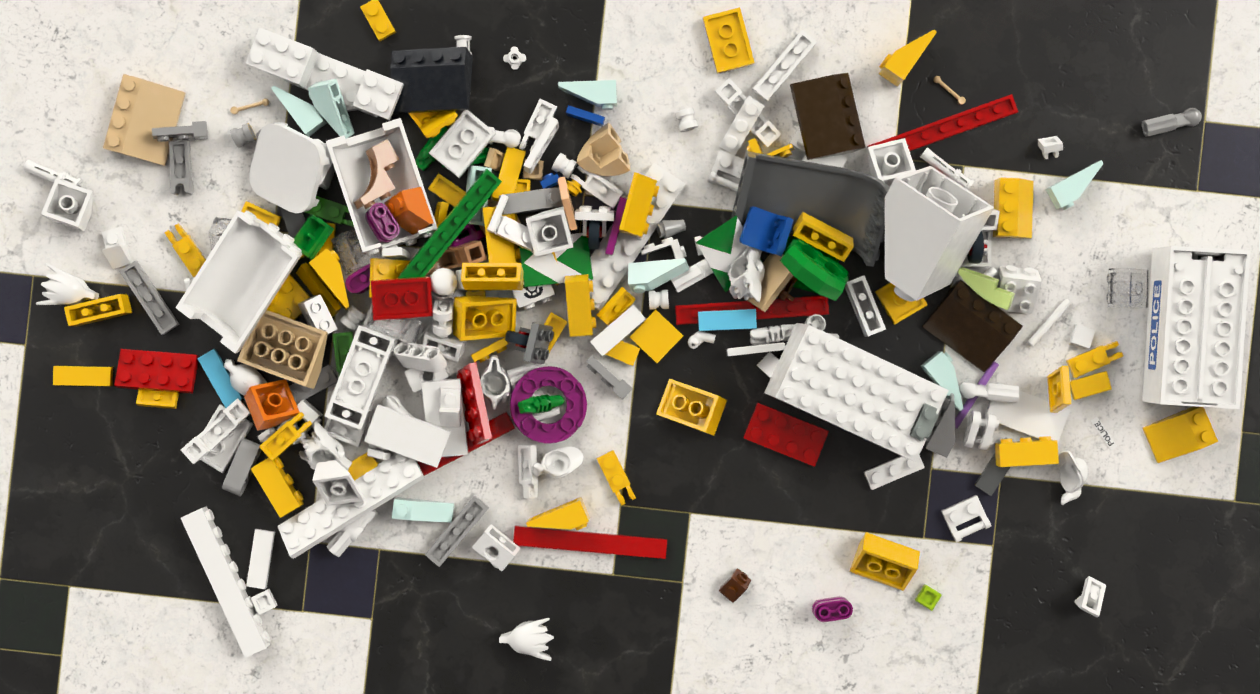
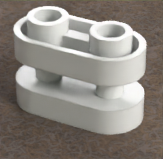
M436 299L434 301L433 333L441 338L447 337L452 333L454 301L451 299Z
M972 410L965 429L963 446L972 448L974 443H978L979 450L987 451L988 448H992L994 437L992 436L999 426V420L996 419V415L987 414L985 419L981 418V412ZM979 426H982V429H981V432H980V436H978V435H977V432H978Z

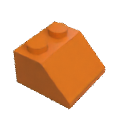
M421 187L400 191L384 202L399 227L412 235L417 234L418 230L425 229L434 223Z
M286 379L251 386L244 396L257 431L276 427L300 413Z

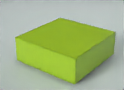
M924 584L915 601L932 611L942 594Z

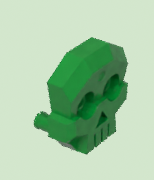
M794 237L784 251L785 254L780 261L795 278L820 296L836 301L849 280L848 271L839 263V259Z

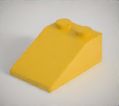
M932 30L896 50L892 55L888 54L879 66L881 68L879 75L898 87L937 31Z
M327 248L311 260L309 266L341 306L347 310L349 302L340 263L338 262L340 258L334 250L329 251Z
M485 296L454 297L453 335L459 340L465 341L505 337L507 331L515 332L517 299Z
M669 379L656 415L714 436L727 400L707 391Z
M1192 406L1142 428L1157 463L1200 450L1218 442L1204 407Z
M579 497L529 518L526 525L527 527L556 529L575 528L577 531L587 526L590 517L582 498Z

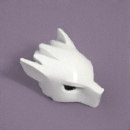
M747 246L743 254L730 265L731 269L728 272L731 286L729 290L734 299H741L744 296L745 300H748L750 297L760 302L761 283L765 274V267L760 260L761 250ZM745 263H748L746 266L747 269L743 268V265Z
M46 263V266L56 273L47 274L46 277L51 280L41 283V286L48 291L42 292V295L50 300L36 302V305H75L85 300H96L99 298V293L91 290L80 277L68 274Z
M492 355L490 364L484 370L480 382L485 403L489 400L492 408L496 409L500 400L502 403H506L507 396H509V399L511 398L512 388L506 370L499 364L498 355Z
M314 422L312 437L307 436L306 439L302 440L305 450L299 452L300 458L308 461L310 468L314 470L319 462L335 460L348 471L352 461L345 458L344 448L341 443L332 438L318 422Z
M550 618L522 622L513 631L501 634L499 643L509 644L518 653L551 661L552 658L542 651L548 650L549 647L545 644L554 639V636L547 634V627L541 625L549 621Z

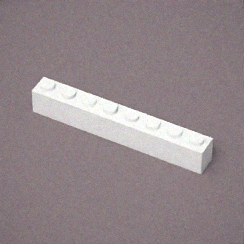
M206 506L181 517L244 657L246 658L270 646V636L267 631L263 630L261 625L262 619L258 613L256 614L251 597L246 593V584L243 579H240L237 573L238 567L229 556V547L223 543L221 538L222 532L213 521V512Z

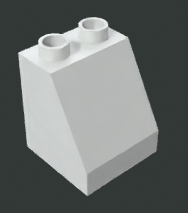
M932 166L896 177L885 196V279L895 285L894 292L900 298L907 301H917L952 283L994 209L993 206Z

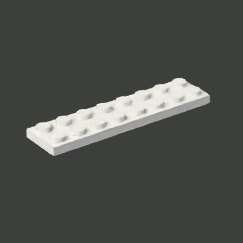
M653 163L645 175L657 180L656 186H659L657 197H653L651 202L654 205L652 216L648 215L646 223H649L647 235L643 234L642 238L619 232L614 253L612 256L605 255L612 230L611 226L606 233V237L600 242L599 249H596L590 257L593 274V292H590V299H594L595 308L599 311L604 307L627 273L628 263L635 261L643 246H645L657 228V223L661 222L685 186L684 182Z
M395 453L389 460L382 461L377 464V467L355 480L364 496V501L327 505L322 498L278 525L289 556L293 559L423 480L425 477L417 461Z

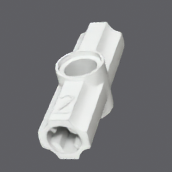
M372 510L341 529L326 547L332 554L340 557L348 546L355 542L363 533L365 526L374 518L377 512Z

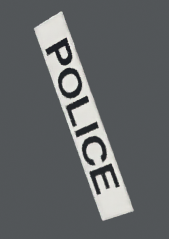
M1098 417L1092 419L1091 422L1110 450L1116 448V443Z

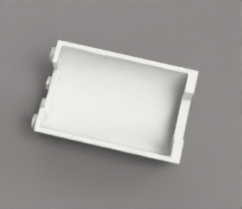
M401 118L383 123L382 128L347 139L345 136H340L326 141L362 252L367 253L368 256L378 254L383 248H399L398 246L406 244V246L414 245L417 243V239L431 237L437 229ZM388 139L399 158L398 161L393 163L395 167L386 171L395 189L390 191L391 196L382 201L380 198H377L374 202L384 204V202L400 191L421 187L434 223L425 229L418 230V233L414 235L399 227L400 232L397 237L389 243H382L376 238L365 219V214L371 207L365 209L363 206L357 209L353 202L357 201L365 193L370 182L371 167L366 151Z
M249 211L245 213L236 212L176 306V309L189 319H201L222 335L223 338L220 342L234 353H238L302 256V250L293 243L295 241L293 237L288 234H282L279 232L280 228L278 226L261 221Z

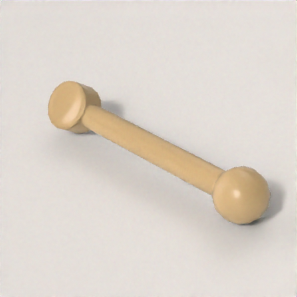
M940 76L934 77V82L939 83L958 100V104L963 105L966 102L964 97L957 95L942 82Z
M265 98L261 102L238 108L233 106L230 111L232 114H238L239 111L261 105L267 106L269 105V100Z

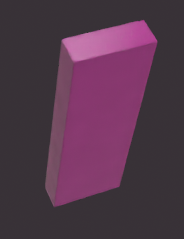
M620 197L605 255L612 256L614 253L627 202L626 198Z

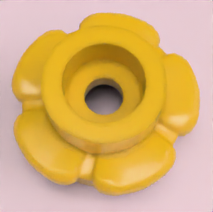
M573 179L566 181L571 195L576 197L578 193H582L581 185Z

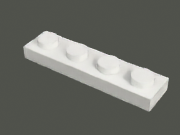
M802 30L752 90L767 102L817 42Z

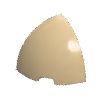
M609 122L588 139L582 147L576 162L586 171L601 176H616L630 171L628 155L622 150L620 145L621 139Z

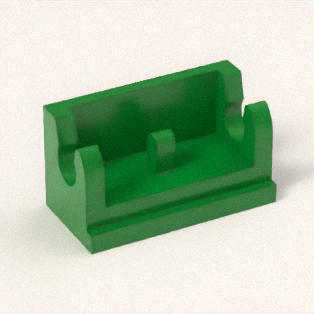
M310 214L294 237L295 241L293 243L302 250L301 252L304 257L313 260L334 228L319 217L317 218L315 215Z

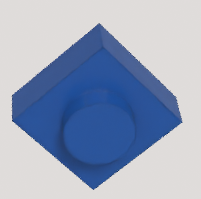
M553 173L542 177L543 181H540L543 189L551 188L558 185L559 176L558 174L553 175Z

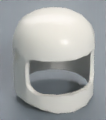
M440 268L434 271L430 276L431 289L438 295L448 296L438 297L431 291L432 297L437 300L449 299L457 288L456 275L447 268Z

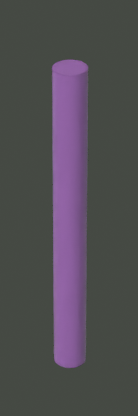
M994 361L978 382V385H986L999 366L998 363ZM978 396L967 399L963 405L964 409L959 411L955 417L956 429H958Z

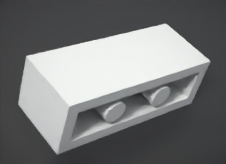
M865 275L848 281L845 284V289L864 337L885 330V325Z

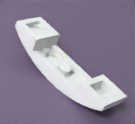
M728 78L715 91L730 111L737 116L747 99L737 85ZM761 113L750 130L766 147L770 146L781 135L769 120L767 121Z
M237 398L203 432L187 443L181 451L195 464L232 433L250 415V411Z

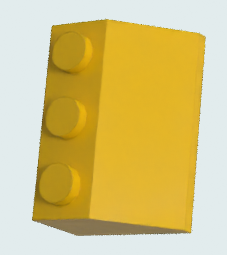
M634 172L619 228L620 233L642 238L643 234L647 235L649 223H646L648 215L652 216L654 205L651 204L652 198L657 197L659 186H656L657 180Z
M998 178L994 180V209L1000 211L997 230H993V237L1032 238L1034 181L1021 178Z
M496 207L483 208L489 263H519L521 256L518 245L487 231ZM517 214L502 215L517 221Z
M865 532L858 545L850 572L904 591L918 569L920 551Z

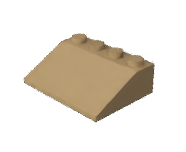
M123 74L103 148L115 153L166 166L169 156V141L158 142L157 139H153L152 128L177 127L186 93Z
M266 310L243 345L237 361L314 389L322 368L328 332Z

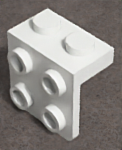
M1012 265L1000 266L998 271L1001 281L999 288L1015 293L1010 308L1008 310L1000 309L1016 313H1033L1041 285L1038 270L1029 267L1025 269L1016 268Z

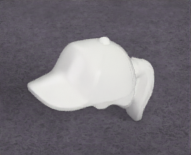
M232 359L225 360L224 368L230 372L231 386L243 396H245L251 386L267 383L254 367L246 364L235 365Z
M573 446L555 449L545 454L541 464L535 463L532 472L537 477L539 475H547L556 479L562 478L577 469L583 463L584 457L582 452Z
M1063 451L1058 456L1060 482L1066 491L1061 497V505L1077 499L1081 495V487L1088 478L1086 462L1081 458H1074L1070 451Z

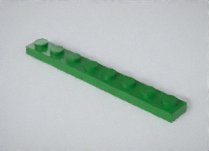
M485 169L396 279L425 277L502 181L488 169Z

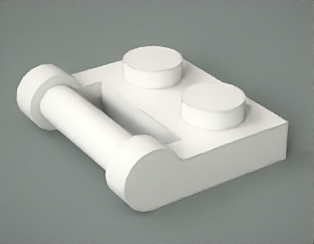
M720 150L707 182L711 184L714 182L737 192L739 184L716 174L717 171H721L740 179L744 159Z
M977 495L941 510L956 543L967 535L983 528L991 527V523ZM975 517H980V522L957 531L956 526Z

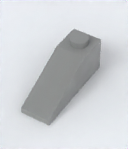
M547 188L505 194L509 198L502 215L547 211L563 207L559 188Z

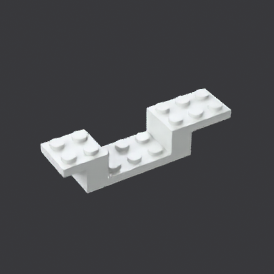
M259 28L246 64L280 77L288 83L307 91L308 87L316 82L337 79L345 105L376 118L379 116L387 120L391 119L404 86L399 81L368 69L363 71L318 53L309 46L263 28Z
M371 302L363 326L359 325L325 413V417H328L324 429L331 437L357 447L360 446L373 410H370L389 357L394 356L393 349L399 343V337L408 318L373 320Z

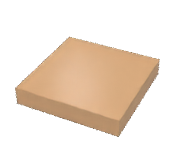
M565 176L558 178L559 190L569 229L576 230L577 224Z

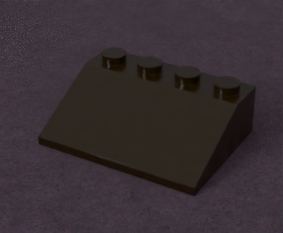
M849 73L834 74L790 84L807 160L849 154L866 148Z
M958 280L953 284L922 327L979 370L985 372L1012 342L1023 326L1000 308L977 294L962 280Z

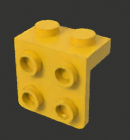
M455 111L408 113L426 138H433L438 135L440 129L454 123L458 116Z
M756 138L748 141L749 146H747V150L749 152L763 154ZM789 144L766 155L786 158L792 155L791 151L795 149L792 144Z

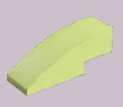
M961 267L958 270L962 279L985 300L1005 310L1010 308L1015 293L997 287L999 279L965 267Z

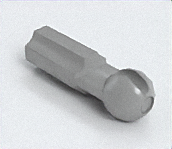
M1188 108L1183 113L1142 121L1143 133L1147 137L1176 130V128L1186 125L1194 127L1199 124L1202 115L1198 109Z

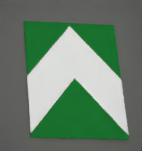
M737 215L696 242L725 292L731 286L728 272L731 269L730 265L747 248V245L741 244L739 241L743 226ZM745 263L743 265L744 269H747L746 266L748 263Z
M583 233L571 234L573 248L556 251L557 262L552 253L535 257L534 253L519 246L521 264L524 271V286L531 287L565 283V276L588 274L589 280H593L587 236H583Z

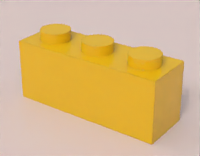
M805 212L801 213L793 226V236L843 262L854 247L852 237Z
M462 263L461 282L464 290H523L524 271L521 263Z
M588 274L565 276L570 337L593 335V328H596V317H592L591 310H595L594 299H590V292H593V281H589Z
M117 294L64 307L68 326L76 327L132 313L127 294Z
M1041 436L1039 440H1032V437L1020 438V441L1012 442V438L1000 439L1001 442L995 443L996 466L998 467L1059 464L1057 440L1051 439V436Z
M277 457L274 461H271L267 458L250 469L281 518L304 505L302 501L304 498L300 491H296L292 485L294 483L292 477L283 470L284 465L281 459Z

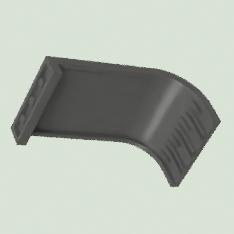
M746 151L731 218L737 215L744 227L749 209L754 206L794 219L789 237H795L793 236V226L801 213L805 212L852 237L854 242L852 251L862 257L866 266L874 267L875 260L878 261L880 256V242H883L885 238V196L890 186L874 176L851 169Z

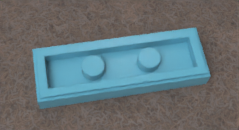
M756 309L698 312L699 331L757 328Z
M216 349L197 358L225 408L231 405L237 398L239 400L244 399L242 394L231 386L230 373L224 368V363Z

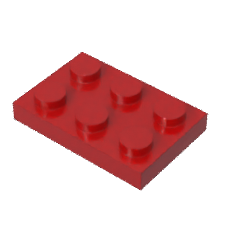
M431 277L371 280L373 320L433 316Z

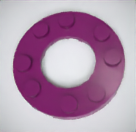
M552 366L533 369L523 375L513 388L510 398L512 419L519 431L533 441L540 443L564 441L577 431L586 416L587 399L581 383L564 369ZM552 386L563 393L567 406L566 412L560 420L555 423L545 424L536 420L532 414H520L518 402L529 399L541 387Z

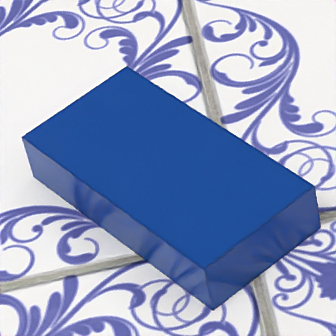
M569 105L567 107V116L603 127L605 122L604 116Z

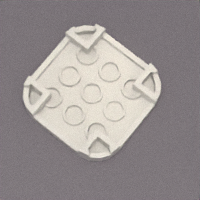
M280 122L265 125L259 133L250 168L249 180L251 187L260 197L289 212L297 214L309 211L316 207L319 202L316 199V194L324 165L329 164L330 157H326L325 149L322 146L324 143L319 139H312L287 127V123Z

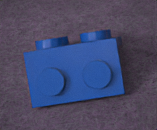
M752 206L749 209L739 241L741 244L782 257L786 249L789 233L792 231L794 219Z

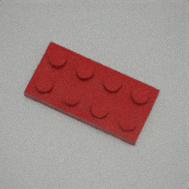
M121 349L114 386L116 388L193 394L198 366L197 358L199 356L194 354Z
M475 362L467 364L457 374V378H461L463 404H465L466 409L464 415L466 422L469 423L470 430L468 435L473 446L492 439L477 363Z
M757 403L743 438L815 467L829 431Z

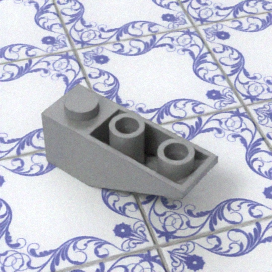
M953 393L950 394L948 399L945 398L941 406L942 411L938 414L939 416L931 434L925 441L926 449L946 458L956 442Z

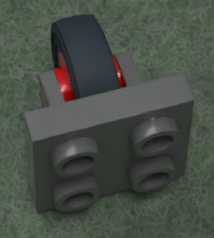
M532 322L531 329L520 327L519 332L507 331L505 340L515 343V350L525 352L523 361L545 364L549 356V343L554 335L553 327Z

